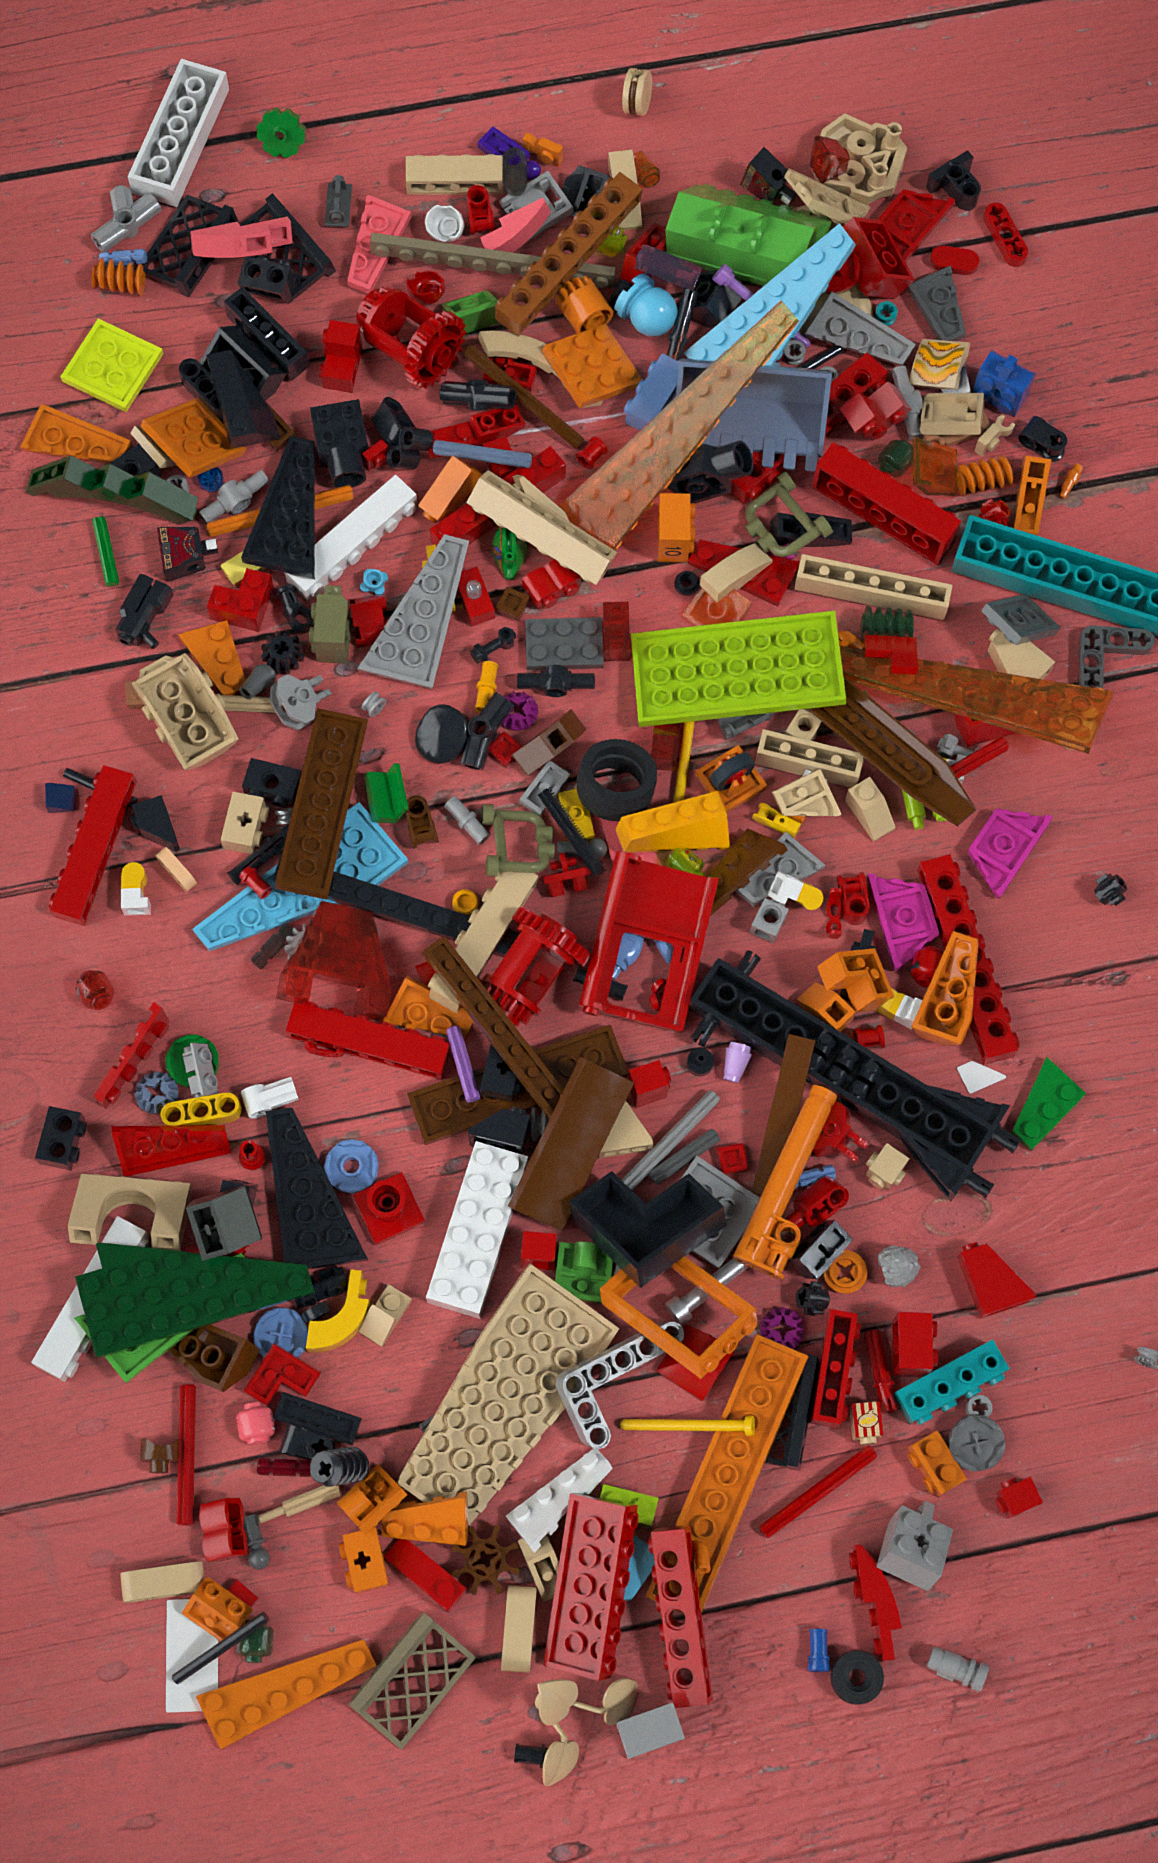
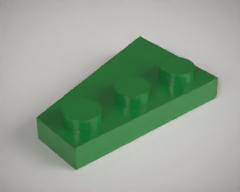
M1046 1057L1011 1133L1021 1138L1020 1142L1028 1150L1032 1151L1087 1093Z

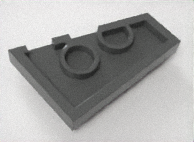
M951 265L913 282L907 288L908 293L938 340L959 341L965 337L966 332L961 309L957 302V292L953 284Z

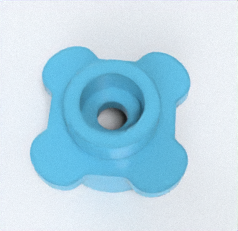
M377 569L365 570L364 581L360 584V589L363 592L370 591L376 595H382L385 592L384 584L388 581L387 573Z

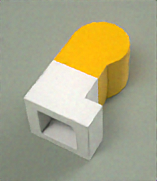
M136 862L125 865L121 873V909L124 916L151 915V903L148 897H144V887L148 881L147 874L142 865Z
M780 871L777 872L768 892V896L780 903L785 904L787 899L790 898L796 900L797 903L808 910L817 909L823 902L821 890L810 883Z
M892 989L894 997L875 1011L912 1030L911 1026L922 1000L916 997L913 999Z

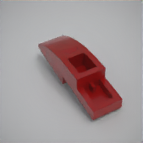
M516 404L512 409L498 408L471 415L470 420L467 422L430 431L433 441L428 453L431 459L442 456L433 453L435 440L483 447L484 443L505 436L509 437L523 429L526 424Z
M861 1544L854 1545L852 1547L853 1552H849L851 1570H856L857 1581H853V1591L855 1599L860 1598L861 1605L872 1604L873 1609H869L868 1614L870 1626H875L877 1638L873 1639L875 1656H880V1662L895 1660L891 1631L902 1629L894 1595L883 1572L876 1567L877 1563Z

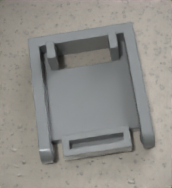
M549 171L502 198L499 202L508 215L544 198L551 210V214L529 240L574 213L573 206ZM551 188L559 198L558 201L554 202V206L544 193Z

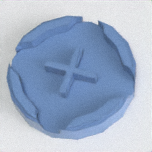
M274 1308L266 1312L258 1320L254 1331V1343L260 1349L259 1353L263 1357L266 1356L274 1342L298 1358L305 1352L309 1328L304 1318L297 1311L288 1308Z

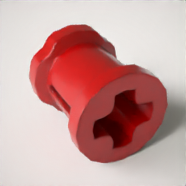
M596 436L589 439L590 443L582 451L579 450L575 454L578 462L589 470L595 466L594 463L601 455L608 453L607 446Z
M881 1024L871 1029H854V1040L866 1048L877 1046L880 1049L885 1048V1036Z

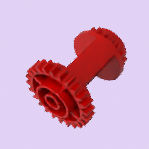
M381 287L380 289L372 290L362 300L357 311L356 321L360 325V333L363 334L365 341L403 365V369L406 371L404 376L407 377V381L420 389L422 387L427 389L428 386L433 387L435 381L440 382L442 375L447 376L448 368H453V361L459 359L457 354L463 350L460 345L466 341L462 338L467 333L464 330L466 324L463 323V319L451 311L435 314L397 288ZM407 317L420 325L411 338L408 347L402 344L397 336Z
M519 907L512 916V920L518 925L516 930L520 933L494 973L492 975L486 973L482 978L485 982L483 986L515 1027H518L520 1023L527 1025L533 1015L539 1016L542 1010L537 1007L565 965L572 967L575 963L584 967L591 956L587 952L588 950L576 942L577 936L563 925L543 913L535 915L533 912ZM540 949L544 951L518 991L514 990L513 988Z

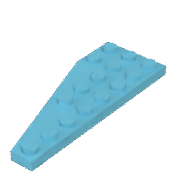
M839 223L685 351L684 354L688 359L730 362V359H735L736 363L773 366L776 360L781 358L784 348L802 327L816 306L815 302L821 293L826 291L829 281L835 272L840 270L856 244Z
M359 802L347 811L334 871L379 886L408 864L409 861L378 823L372 822L371 815ZM276 865L261 876L273 887L268 897L260 899L248 886L192 930L209 951H213L340 905L341 903L275 889L273 875L277 867Z

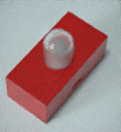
M478 566L462 571L457 591L470 625L474 626L495 619V610Z

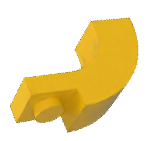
M350 1270L346 1302L336 1316L325 1321L309 1322L306 1343L308 1353H320L336 1349L350 1341L359 1332L371 1305L369 1299L360 1298L361 1295H366L367 1279H363L362 1271Z

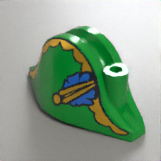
M499 527L491 543V554L505 580L515 579L527 557L528 543L517 538L515 533L509 529Z

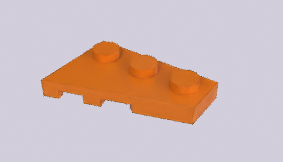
M227 620L178 634L181 642L190 651L195 661L208 674L213 685L221 695L236 696L241 694L239 689L246 680Z
M467 1491L460 1492L457 1496L450 1498L439 1496L433 1497V1500L418 1503L417 1501L399 1504L382 1518V1537L466 1546L468 1540Z

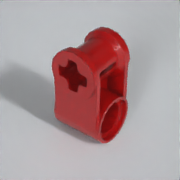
M481 185L470 187L467 191L470 235L480 231H494V217L487 189Z
M859 872L858 875L849 877L837 875V888L842 889L841 904L844 918L851 925H860L865 922L870 908L864 872ZM853 906L860 907L863 912L854 913L850 908Z

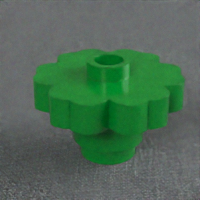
M277 107L266 111L262 117L263 120L256 127L257 139L264 142L263 150L270 153L273 157H277L280 153L285 158L297 154L300 145L306 140V127L299 123L300 116L289 108L283 110V112Z

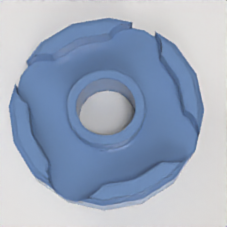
M350 1139L339 1142L329 1151L324 1168L332 1187L341 1193L356 1194L372 1186L378 1176L379 1164L376 1153L368 1144L363 1141ZM356 1160L359 1163V1169L355 1173H347L344 1170V1165L347 1161Z

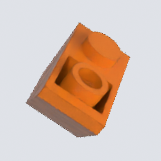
M817 982L796 1000L808 1013L839 1032L853 1021L856 1013L836 992L832 990L827 991L823 985Z

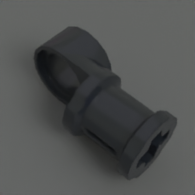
M292 584L284 585L274 592L275 598L280 601L283 608L282 614L286 617L288 624L293 630L305 632L310 628L314 620L311 617V610L299 602L295 594V586ZM295 616H304L307 620V623H299L295 619Z

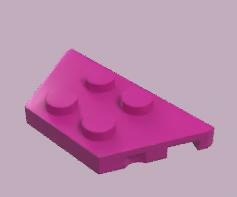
M995 809L968 849L969 857L997 899H1000L1051 822L1052 816L1044 815V817L1029 815L1028 812L1018 811L1013 813L1009 810Z
M871 873L866 878L895 972L914 958L916 951L923 949L939 936V930L925 885L913 882L905 883L903 880L895 878L891 880L876 877V874Z

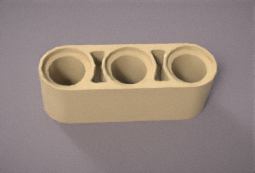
M190 1562L120 1573L123 1603L194 1594L205 1580L203 1562Z
M508 1585L501 1671L530 1673L537 1587Z

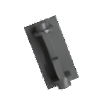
M336 175L327 186L325 226L349 227L352 184H346L344 177L341 175Z
M774 713L719 718L718 722L724 739L728 740L764 721H769Z

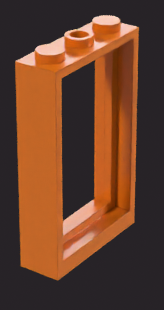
M684 1256L673 1264L671 1268L739 1317L698 1356L623 1299L637 1284L620 1269L600 1288L602 1304L700 1379L708 1372H713L718 1366L719 1361L726 1354L732 1353L736 1349L738 1342L745 1335H750L757 1326L755 1307Z

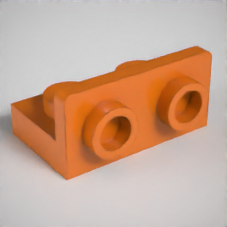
M938 1430L908 1447L910 1452L907 1454L915 1469L920 1468L925 1476L922 1481L930 1494L935 1493L939 1497L967 1480Z
M206 1577L190 1598L182 1614L221 1641L242 1627L253 1609L210 1577Z

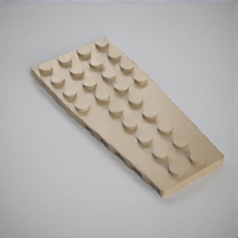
M528 1264L480 1334L396 1483L422 1502L432 1501L433 1497L444 1496V1498L455 1497L458 1493L467 1491L469 1529L470 1524L479 1513L483 1512L487 1507L486 1504L503 1487L504 1482L514 1469H517L522 1463L525 1455L532 1447L534 1448L541 1439V1435L565 1409L556 1388L558 1375L606 1350L619 1328L536 1267ZM570 1377L566 1382V1388L569 1392L573 1391L576 1387L574 1377Z

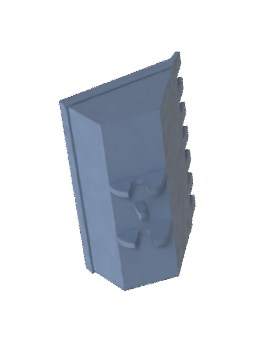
M681 358L679 359L672 445H677L676 451H683L688 449V446L694 447L698 444L720 447L741 440L747 444L752 456L753 452L763 453L762 467L772 468L774 454H784L783 468L794 470L797 455L806 456L805 470L815 472L817 458H822L832 372L820 369L784 367L776 362L775 366L736 363L735 359H730V362Z

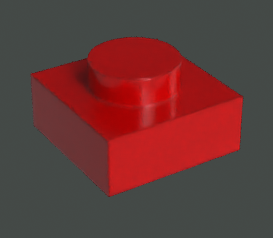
M382 439L362 453L363 463L368 471L375 467H381L387 461L388 446Z

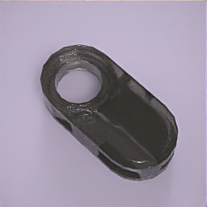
M516 147L508 149L503 154L502 182L505 191L510 196H520L527 188V159L523 150ZM519 156L521 158L519 164H509V160L512 157Z

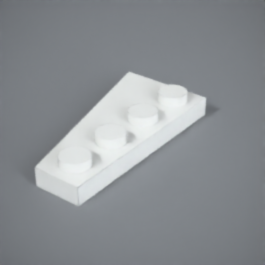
M593 1448L530 1498L517 1506L506 1517L535 1553L541 1547L539 1541L547 1533L552 1535L559 1527L557 1522L567 1512L570 1493L589 1495L613 1468L600 1451Z

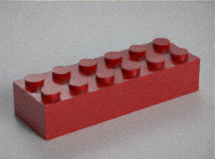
M833 442L816 464L812 484L813 489L937 566L955 543L961 520L954 513L943 510L933 500L915 493L913 488L908 485H902L894 480L889 473L876 469L868 460L858 458L845 446H839Z

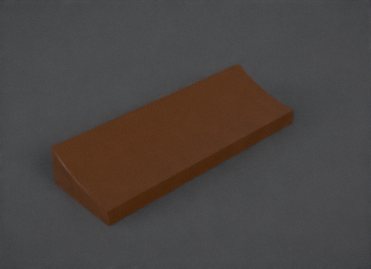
M580 1057L508 1206L562 1231L571 1214L569 1201L581 1193L634 1082Z

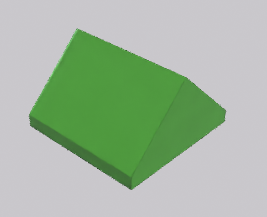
M488 290L441 304L443 311H451L464 320L463 323L466 324L464 330L467 333L499 323L495 319V305L498 300Z

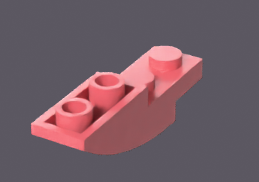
M288 216L240 226L238 222L190 231L193 255L201 257L233 258L272 253V247L292 243L291 221Z

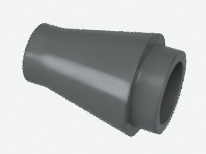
M267 664L255 666L239 689L241 695L246 699H251L253 696L274 685V680L276 679L274 670Z

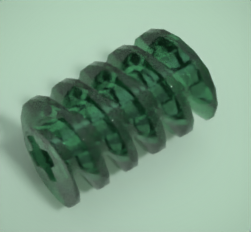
M866 606L861 616L860 638H862L865 631L868 632V635H874L875 632H878V635L882 636L885 633H888V636H894L896 633L900 637H904L905 634L913 637L914 617L912 610L907 609L903 616L902 609L897 608L893 615L892 609L889 607L886 608L883 614L881 607L877 606L874 613H872L871 606Z

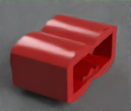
M554 559L544 567L537 568L522 578V587L538 610L543 608L549 609L558 602L559 598L575 595L581 587V577L572 569L564 568Z
M223 1498L201 1504L199 1521L204 1532L202 1548L207 1562H221L245 1556L248 1544L243 1528L244 1509L240 1498Z

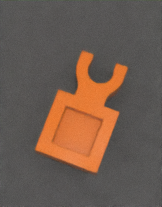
M526 132L522 139L524 143L523 148L530 153L537 154V158L545 164L559 167L563 161V146L543 137L539 140L534 135Z

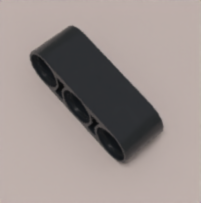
M188 358L183 360L179 365L183 386L194 398H199L224 423L221 411L218 409L219 403L211 374L196 359ZM189 373H196L193 376H187ZM206 389H211L210 392H203Z

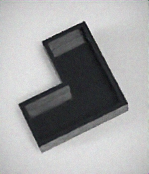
M613 1171L569 1201L573 1221L640 1288L727 1226L724 1206L689 1173L646 1204Z

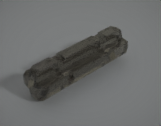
M282 924L277 930V934L274 933L260 948L261 952H256L251 958L254 966L263 969L269 963L268 959H272L285 945L286 937L294 935L293 929L290 926Z

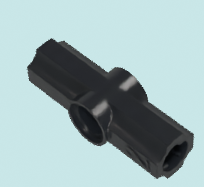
M471 380L467 383L445 381L441 384L439 391L440 400H442L443 404L468 406V409L474 411L488 408L512 409L517 399L516 390H514L513 386L488 384L486 380Z

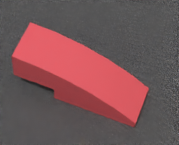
M544 198L499 218L502 227L480 237L484 249L513 253L524 245L551 214V210Z

